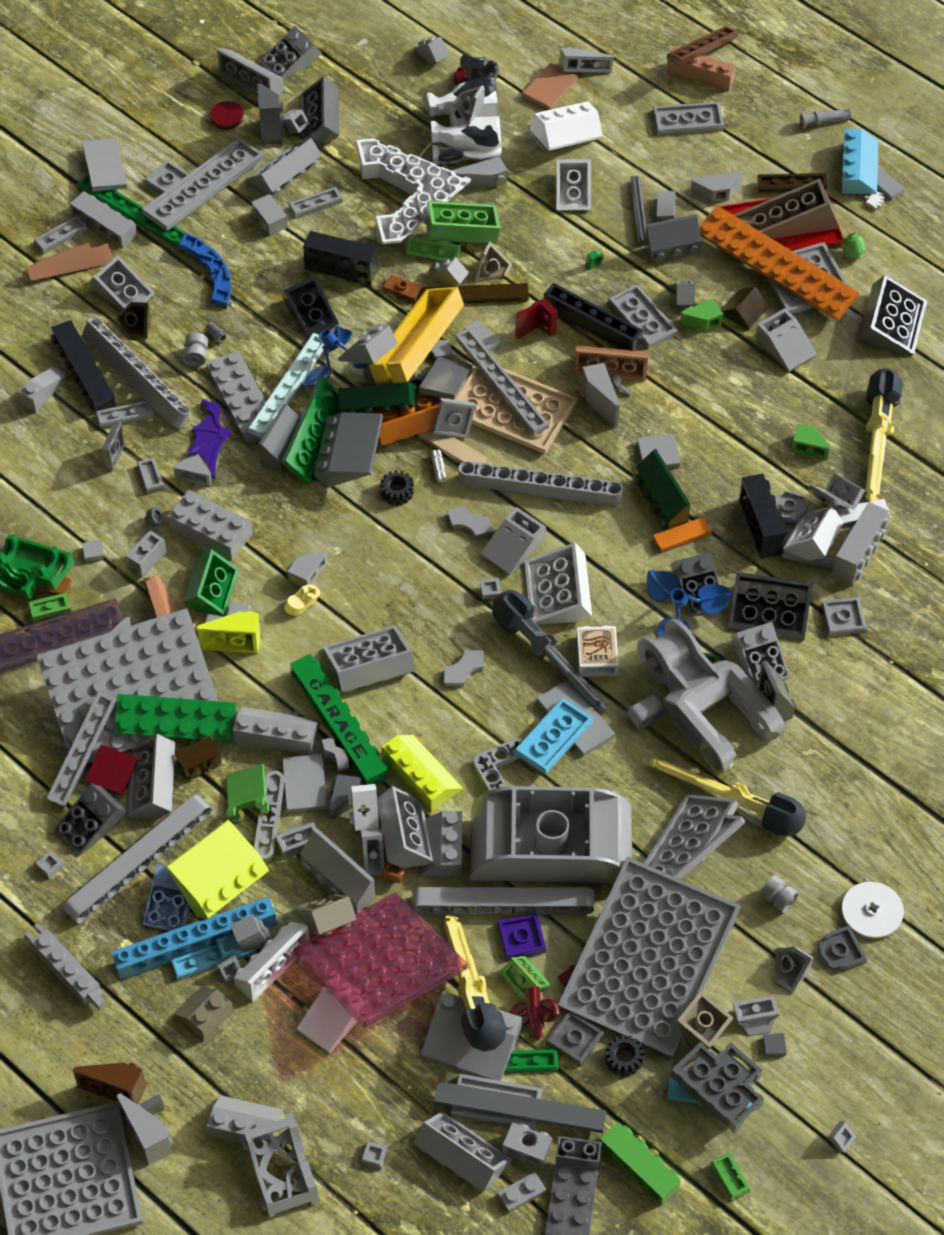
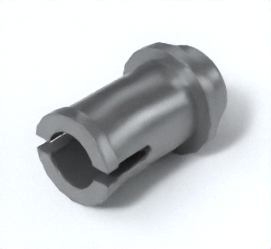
M209 322L205 326V331L214 337L215 342L222 343L226 340L225 330H221L213 322Z

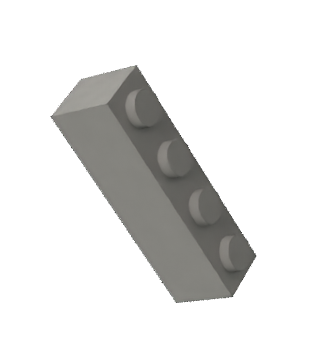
M85 191L70 203L71 213L74 217L78 216L86 225L122 248L137 236L136 225L132 220L126 219L118 211L109 208L107 204L100 202L93 195H89Z

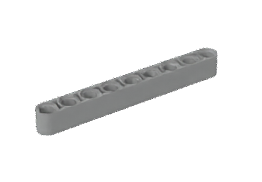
M95 317L88 318L82 336L172 426L183 428L190 414V409L101 320Z
M469 461L462 462L459 465V482L465 486L609 506L618 505L622 499V486L615 481Z
M192 796L65 902L63 910L76 923L86 920L210 815L212 808L200 796Z
M418 887L412 891V911L417 914H591L594 912V890L590 888Z

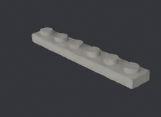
M98 691L47 796V800L66 807L117 699Z

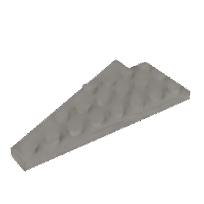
M687 794L644 864L682 879L695 866L703 863L711 852L745 823L742 816L733 815L739 806L735 799Z

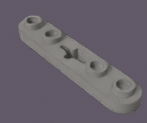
M271 771L265 776L266 798L269 809L271 808L272 810L270 824H267L266 817L269 812L261 814V811H259L254 849L259 853L264 862L270 861L275 853L276 835L278 833L285 786L284 776L279 771Z

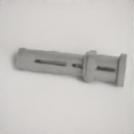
M849 108L822 113L814 111L810 114L800 113L799 115L801 128L811 125L819 126L825 122L851 119Z

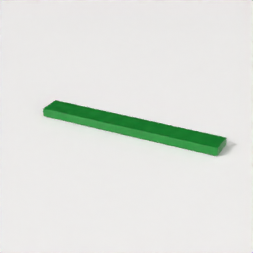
M89 174L77 184L78 189L93 195L111 209L118 211L124 217L178 249L179 243L186 232L176 226L166 231L142 214L143 206L116 190L92 192Z

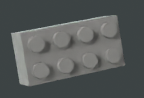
M190 490L186 492L168 515L169 528L210 550L212 549L230 560L235 558L253 535L252 522Z
M867 503L836 555L832 573L833 578L850 586H853L856 580L859 581L861 579L863 567H868L871 561L870 555L876 553L879 547V540H883L886 536V528L890 521L887 518L888 510L873 503Z

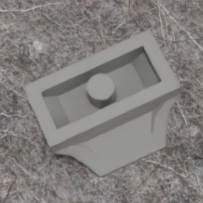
M314 822L307 825H298L276 835L283 856H295L301 853L312 833L316 830Z
M774 995L733 1002L737 1023L745 1029L749 1036L771 1032L774 1021L779 1017Z

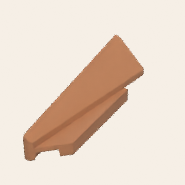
M85 242L27 266L26 270L31 280H37L106 265L113 260V256L108 243H102L91 248L89 243Z
M154 575L143 578L155 618L176 612L177 609L160 577Z

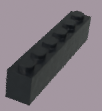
M553 283L544 293L543 298L557 310L558 316L623 350L636 351L642 344V329L567 289Z
M68 320L51 327V341L53 345L58 346L59 356L61 358L64 357L65 366L68 371H72L71 375L74 382L79 383L80 393L82 396H86L88 407L90 409L93 408L95 413L96 411L115 407L114 394L72 321Z

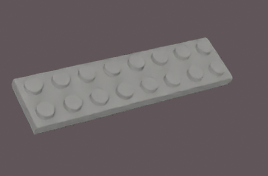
M239 137L142 208V214L168 231L262 161L264 154Z

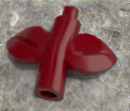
M539 986L525 988L526 1003L518 1002L508 1013L522 1017V1026L529 1023L530 1030H534L535 1038L543 1037L542 1029L545 1028L544 1022H553L559 1015V1008L554 1000L543 999L540 1001Z

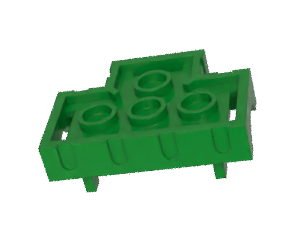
M8 534L5 538L4 549L2 552L0 551V591L28 600L32 598L39 586L48 587L56 591L75 561L70 552L57 549L56 546L50 547L17 537L15 534ZM8 585H12V586L18 587V588H20V589L12 588V587H10V586H8Z

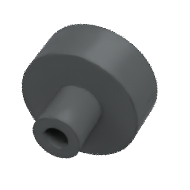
M159 507L148 509L144 518L145 522L153 527L163 524V511Z

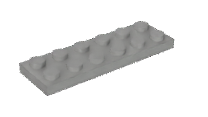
M236 351L206 362V368L245 443L250 445L261 441L262 438L248 433V428L266 401L240 352Z

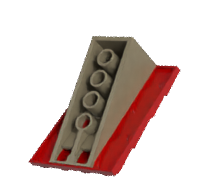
M820 179L774 198L719 206L791 251L825 242L827 248L841 246V242L844 240L828 194Z

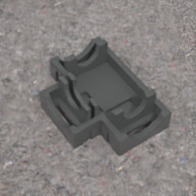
M700 1042L671 1071L670 1077L733 1133L764 1102V1097L751 1087L761 1078L763 1070L731 1042L717 1056ZM699 1056L688 1068L683 1070V1067L692 1058ZM734 1057L739 1058L741 1061H743L750 1070L746 1069ZM750 1102L752 1103V1105L739 1118L736 1117L743 1109H745L749 1105Z

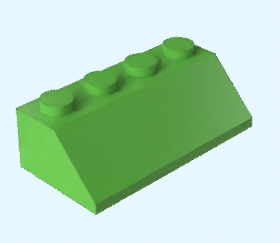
M428 201L426 230L428 240L485 244L490 241L492 244H497L500 223L496 205Z

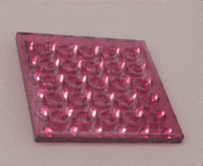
M396 892L355 914L357 920L352 921L351 926L343 929L337 927L332 929L333 932L326 936L317 935L293 949L294 955L363 1028L468 969L467 962Z

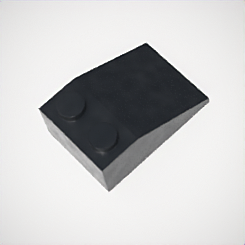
M316 276L283 291L282 298L307 339L313 333L319 334L339 324Z

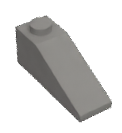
M561 48L559 65L563 72L612 73L614 56L577 48Z
M500 156L452 170L459 177L470 178L471 182L467 184L469 186L493 187L507 182V169Z
M52 367L30 379L19 391L21 405L37 413L66 380L68 374Z

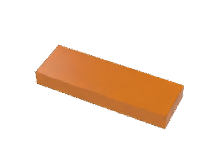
M702 517L653 535V540L662 553L712 534V530L705 518Z

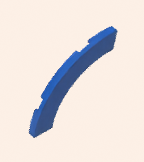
M184 233L178 249L191 254L206 267L213 282V294L210 303L227 308L231 296V281L225 262L213 248L211 249L205 245L204 241Z

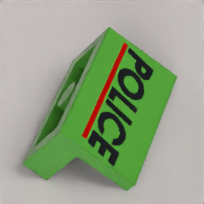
M525 956L511 958L500 972L525 1001V988L539 986L541 990L551 986Z

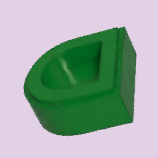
M599 250L588 253L585 264L586 268L590 270L600 265L604 255Z

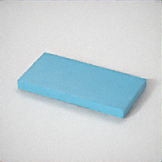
M561 698L519 744L514 754L546 775L593 723L594 718L564 698Z

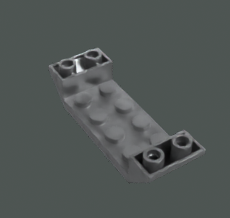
M559 1136L545 1235H590L602 1142Z

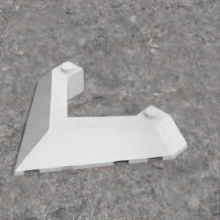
M374 138L356 140L362 179L381 178L411 194L399 211L397 210L394 214L376 216L375 231L379 244L400 243L427 220L428 201L447 202L471 182V179L468 177H459L455 175L456 172L436 166V164L415 155H406L400 149L391 145L385 146L380 144L379 140Z

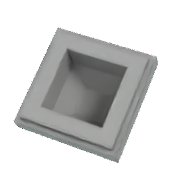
M235 955L217 965L225 984L233 980L236 972L241 968Z

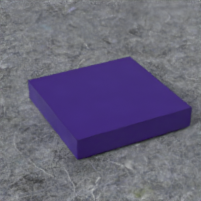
M537 913L497 921L506 961L514 957H526L547 952Z

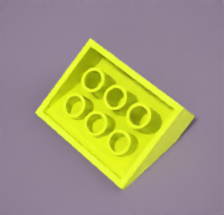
M229 820L166 866L197 918L211 917L269 871L259 853Z

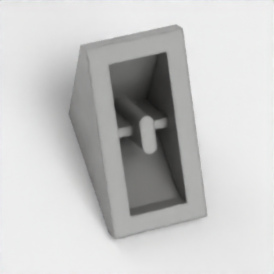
M198 454L175 464V479L211 486L210 471Z

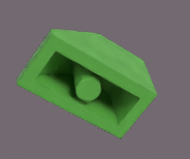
M798 424L791 452L827 460L830 445L817 428Z

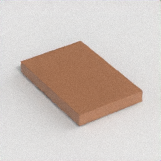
M549 63L522 92V97L551 110L578 81V76L570 72H563L562 68Z

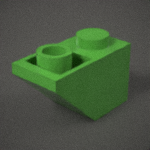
M711 299L681 311L680 323L683 326L708 331L722 325L723 313L714 300Z

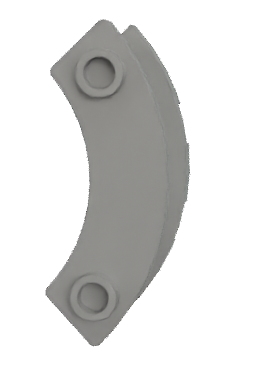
M293 1113L284 1115V1119L250 1130L247 1128L243 1129L245 1138L241 1139L244 1151H249L262 1194V1198H259L263 1211H268L269 1217H273L275 1213L311 1202L312 1205L320 1202L317 1186L309 1163H307L304 1155L305 1150ZM288 1128L284 1130L282 1133H280L276 1138L272 1134L273 1132ZM268 1134L272 1141L269 1145L267 1141L261 1140L263 1147L260 1149L256 1148L253 1139ZM282 1143L284 1148L286 1144H290L291 1151L285 1153L279 1145ZM275 1149L284 1158L297 1159V1164L293 1165L287 1173L286 1182L275 1178L266 1171L268 1162ZM256 1155H263L260 1166L258 1165ZM292 1173H299L300 1179H293L294 1184H291ZM263 1179L272 1184L267 1190ZM283 1190H287V1199L275 1203L272 1202V1192H277L279 1199L283 1194ZM292 1192H305L292 1197Z

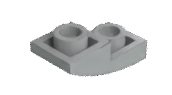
M675 191L658 192L657 220L662 219L666 221L675 218Z

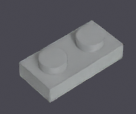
M536 1172L499 1191L498 1197L507 1212L511 1213L545 1194L546 1188Z

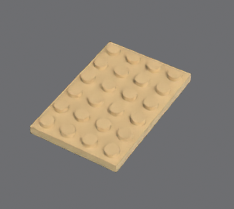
M476 366L455 400L474 402L477 405L471 424L546 454L578 403V398L503 368L549 424L548 429L533 436Z

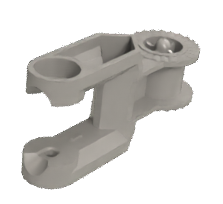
M673 618L665 623V633L657 639L653 640L648 636H643L638 640L637 650L644 666L657 682L667 686L671 691L663 699L671 721L706 763L718 774H723L733 766L732 761L736 757V752L730 742L723 735L719 734L707 721L702 712L728 696L749 720L756 734L765 742H770L785 732V724L779 712L738 664L726 660L712 664L701 652L699 643L692 635V632L678 619Z

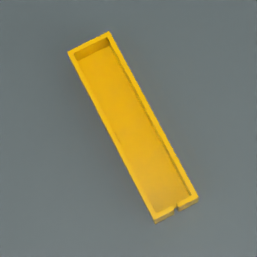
M458 287L426 289L393 334L398 344L375 364H369L376 384L409 381L464 306Z

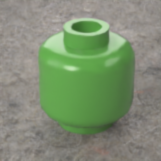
M857 233L844 236L841 246L845 257L852 258L853 260L862 258V254L866 251L863 237L857 235Z

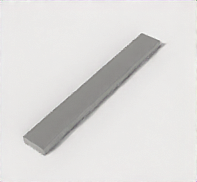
M468 328L456 334L455 340L532 435L535 436L548 429V422L475 333Z

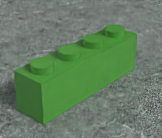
M617 1122L600 1138V1142H602L601 1149L661 1206L679 1190L681 1183L679 1175L674 1170H669L658 1155H653L642 1140L638 1141L627 1126H622Z

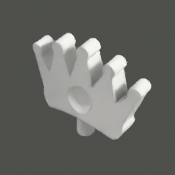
M877 192V194L871 193L870 197L865 196V199H867L866 205L874 210L881 208V205L884 204L885 197H882L884 193Z

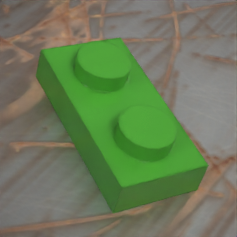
M66 593L29 602L33 621L71 612Z

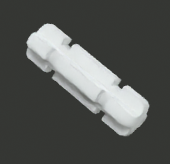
M433 450L431 458L436 481L438 483L445 482L446 473L444 471L441 451Z

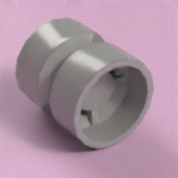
M200 333L186 335L183 361L188 366L199 367L205 364L208 339L205 335Z
M774 875L765 884L760 896L769 903L774 902L773 906L782 913H785L795 903L799 892L791 886H785L786 882L779 876Z

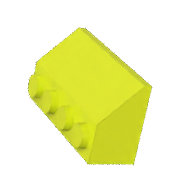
M397 735L382 745V759L422 800L431 812L463 790L459 783L414 735Z

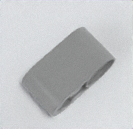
M654 694L632 706L627 711V716L638 730H642L662 719L668 712L661 699Z

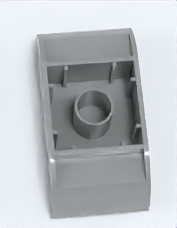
M507 786L481 794L474 800L471 806L470 880L615 883L626 858H632L631 805L624 797L609 790L592 787Z

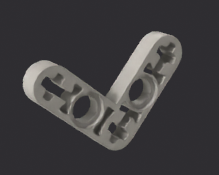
M513 739L476 755L474 758V769L487 791L497 787H507L497 768L520 759L519 756L514 754L515 746H519L523 739ZM502 752L506 757L500 760L495 755ZM480 761L486 763V771L484 766L482 764H479ZM493 775L497 780L491 783L486 778Z

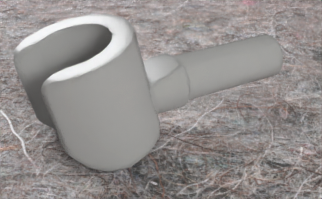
M614 375L611 379L614 390L619 389L630 397L632 393L621 385L622 379Z

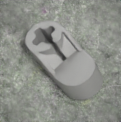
M333 737L321 740L325 759L335 762L338 772L350 769L346 750L336 747Z

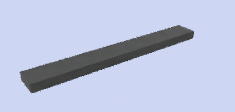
M439 1081L437 1082L434 1104L598 1133H603L607 1112L606 1110Z

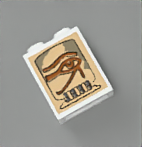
M616 626L577 627L579 674L582 677L618 676L619 663Z

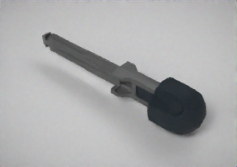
M514 590L503 591L496 596L492 604V614L496 622L506 633L520 631L531 642L532 652L537 657H540L541 654L547 656L592 705L597 707V710L606 711L608 709L607 703L603 702L602 697L555 648L559 640L554 635H546L532 620L535 606L524 595Z

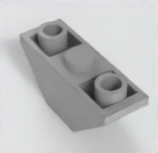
M742 171L692 178L691 193L712 203L727 201L741 186L743 173Z

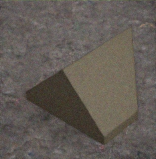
M490 241L486 243L481 253L474 283L504 278L512 266V263Z

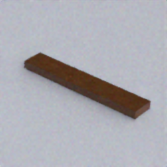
M724 26L668 53L666 59L675 64L682 65L737 38L738 32Z

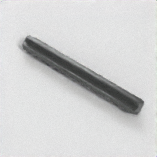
M633 175L631 177V188L638 242L644 244L646 219L641 181L638 175Z

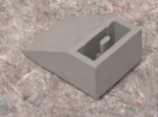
M294 26L260 62L270 72L285 79L310 66L322 53Z
M786 308L757 324L755 338L789 372L817 356L815 349L797 319Z
M516 507L501 523L482 551L481 556L511 575L545 540L546 526Z
M772 622L731 635L736 654L747 676L757 687L763 661H767L780 675L782 680L790 677Z

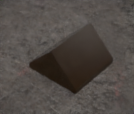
M755 286L740 289L721 309L724 317L750 330L767 311L769 306Z

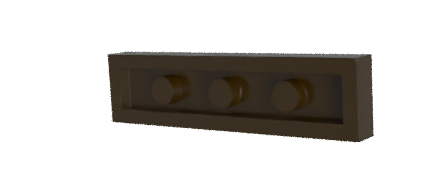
M826 173L758 174V192L791 191L817 179L821 180L824 189L827 191Z

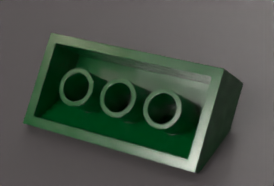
M410 382L339 388L340 411L345 413H357L359 411L374 413V410L380 409L381 412H390L392 408L409 410V407L416 405L419 387Z
M654 449L635 467L633 480L635 485L640 487L643 498L650 503L651 511L658 516L661 527L669 530L688 523L691 504L657 449Z

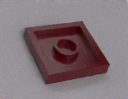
M101 744L86 782L124 796L139 759Z

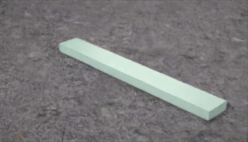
M315 333L311 335L249 426L248 433L263 438L282 405L289 404L301 383H303L324 352L322 349L324 344L320 340L319 335Z

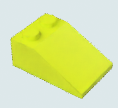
M251 611L236 612L198 625L197 630L201 650L258 653L260 641L258 613Z

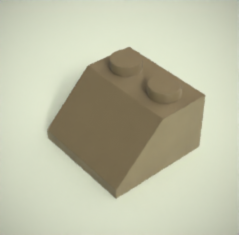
M202 986L174 1016L205 1042L234 1012L232 1002L221 992L214 988Z
M700 991L676 1023L685 1041L691 1047L695 1048L701 1042L709 1050L732 1021L733 1017L705 993Z

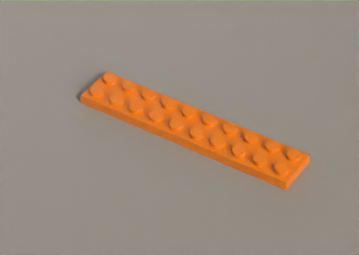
M716 206L699 226L702 238L839 321L859 296V292L719 206Z

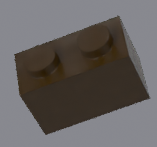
M211 736L174 752L176 763L186 780L196 778L201 773L213 770L222 764L221 753Z

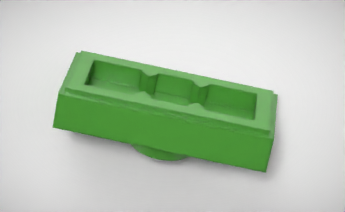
M730 1152L710 1162L731 1201L750 1192L751 1188Z

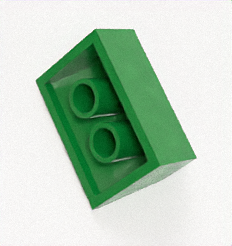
M212 549L197 555L182 602L196 612L225 616L239 568Z

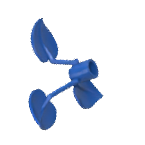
M336 326L334 332L331 329H326L320 333L319 338L324 344L322 349L324 350L327 364L312 370L305 381L301 383L303 386H315L319 378L324 377L328 379L333 371L330 368L328 351H333L339 347L344 351L348 350L344 345L353 336L350 330ZM353 362V366L356 369H362L369 365L368 363Z
M648 570L647 588L650 596L659 602L666 601L670 596L675 605L676 619L687 626L688 630H690L689 623L685 620H680V607H684L689 599L701 603V608L704 612L717 614L725 609L732 596V591L723 585L707 584L699 589L698 595L700 599H696L690 594L686 595L683 589L678 588V579L673 573ZM667 617L659 623V637L665 633V623L673 619V617Z

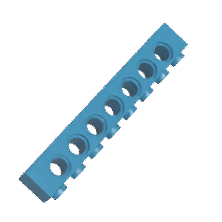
M269 897L112 951L114 965L120 980L168 964L172 959L216 945V939L233 934L231 924L252 914L257 920L261 919L267 928L277 925L276 914Z

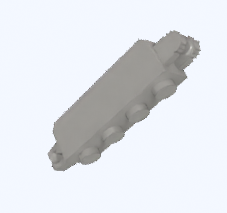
M37 923L34 925V928L39 933V936L34 938L29 931L23 934L32 945L35 954L82 1005L86 1006L92 1003L99 1011L106 1006L105 1000L101 997L103 992L100 989L99 983L48 929L45 930Z

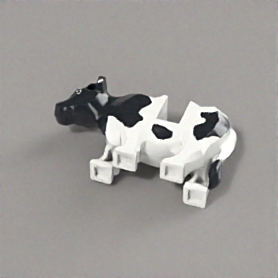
M464 53L460 58V68L466 73L468 81L459 84L451 93L443 97H435L432 93H427L428 115L430 117L443 114L450 115L451 127H444L435 121H431L432 143L442 142L449 146L440 147L432 145V158L436 166L446 163L457 164L465 160H488L501 156V129L499 116H497L498 102L495 83L499 74L497 62L490 61L485 57H473L468 53ZM483 85L484 105L468 127L453 103L460 93Z

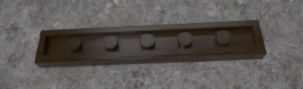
M528 283L422 287V295L426 289L458 287L463 303L529 301Z

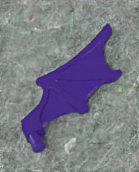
M203 399L201 406L206 408L208 415L201 424L192 427L191 431L195 433L196 439L193 446L188 450L187 455L190 457L193 454H198L209 466L211 477L215 479L216 464L220 450L232 431L223 428L220 424L221 407L213 401L209 402Z

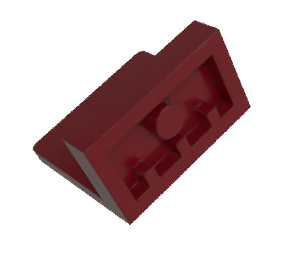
M543 298L538 302H534L527 309L518 312L515 324V337L517 339H520L539 326L544 333L546 332L550 337L554 336L557 332V310Z

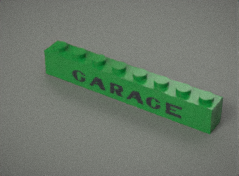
M308 654L290 663L291 675L339 748L346 750L348 761L358 777L361 778L363 785H378L388 780L389 767L384 760L381 761L377 748L374 745L371 746L367 733L359 728L360 724L355 716L352 717L348 704L340 699L341 696L338 689L332 687L328 674L322 672L318 659L314 660L312 655Z

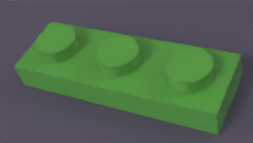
M409 236L406 254L441 261L454 257L459 259L461 245Z

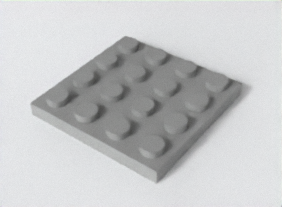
M825 242L793 251L848 285ZM768 279L783 309L786 308L791 314L815 308Z

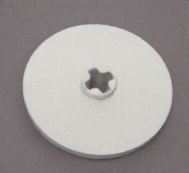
M863 882L855 885L846 893L842 903V915L846 924L850 925L855 933L863 937L877 939L889 936L898 929L903 919L904 908L900 897L890 887L878 882ZM873 907V909L876 910V913H873L872 910H869V908Z

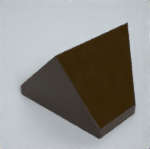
M131 301L116 317L128 333L129 338L147 339L151 323L149 303Z

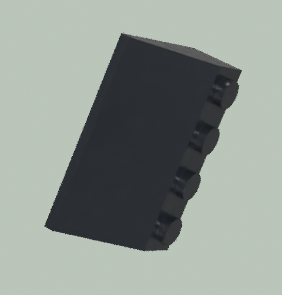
M736 572L728 629L744 631L772 622L777 636L805 640L813 583Z

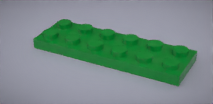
M324 377L318 379L281 461L305 484L311 483L314 477L327 417L343 412L340 411L339 390Z
M117 694L114 734L149 737L159 734L165 738L202 740L211 736L212 740L216 742L233 743L236 703Z

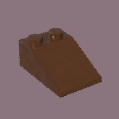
M133 1063L74 1067L73 1069L79 1089L115 1102L118 1101L117 1095L122 1094L138 1105L147 1087L143 1070L140 1066Z

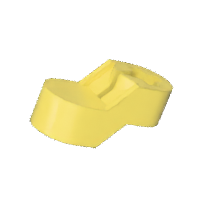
M314 585L301 587L295 595L288 598L284 607L286 613L292 616L302 614L310 605L316 603L320 594L319 589Z

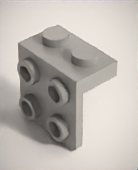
M834 473L826 489L814 485L809 487L814 491L813 494L821 499L824 498L828 504L835 507L838 506L844 510H847V508L855 510L865 491Z

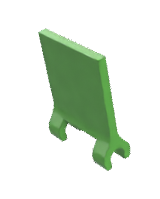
M263 764L227 775L228 809L226 814L227 818H232V823L240 821L238 810L252 805H256L257 809L260 808L261 814L269 812Z

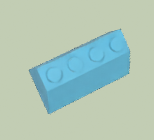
M844 129L842 194H877L878 140L862 129Z

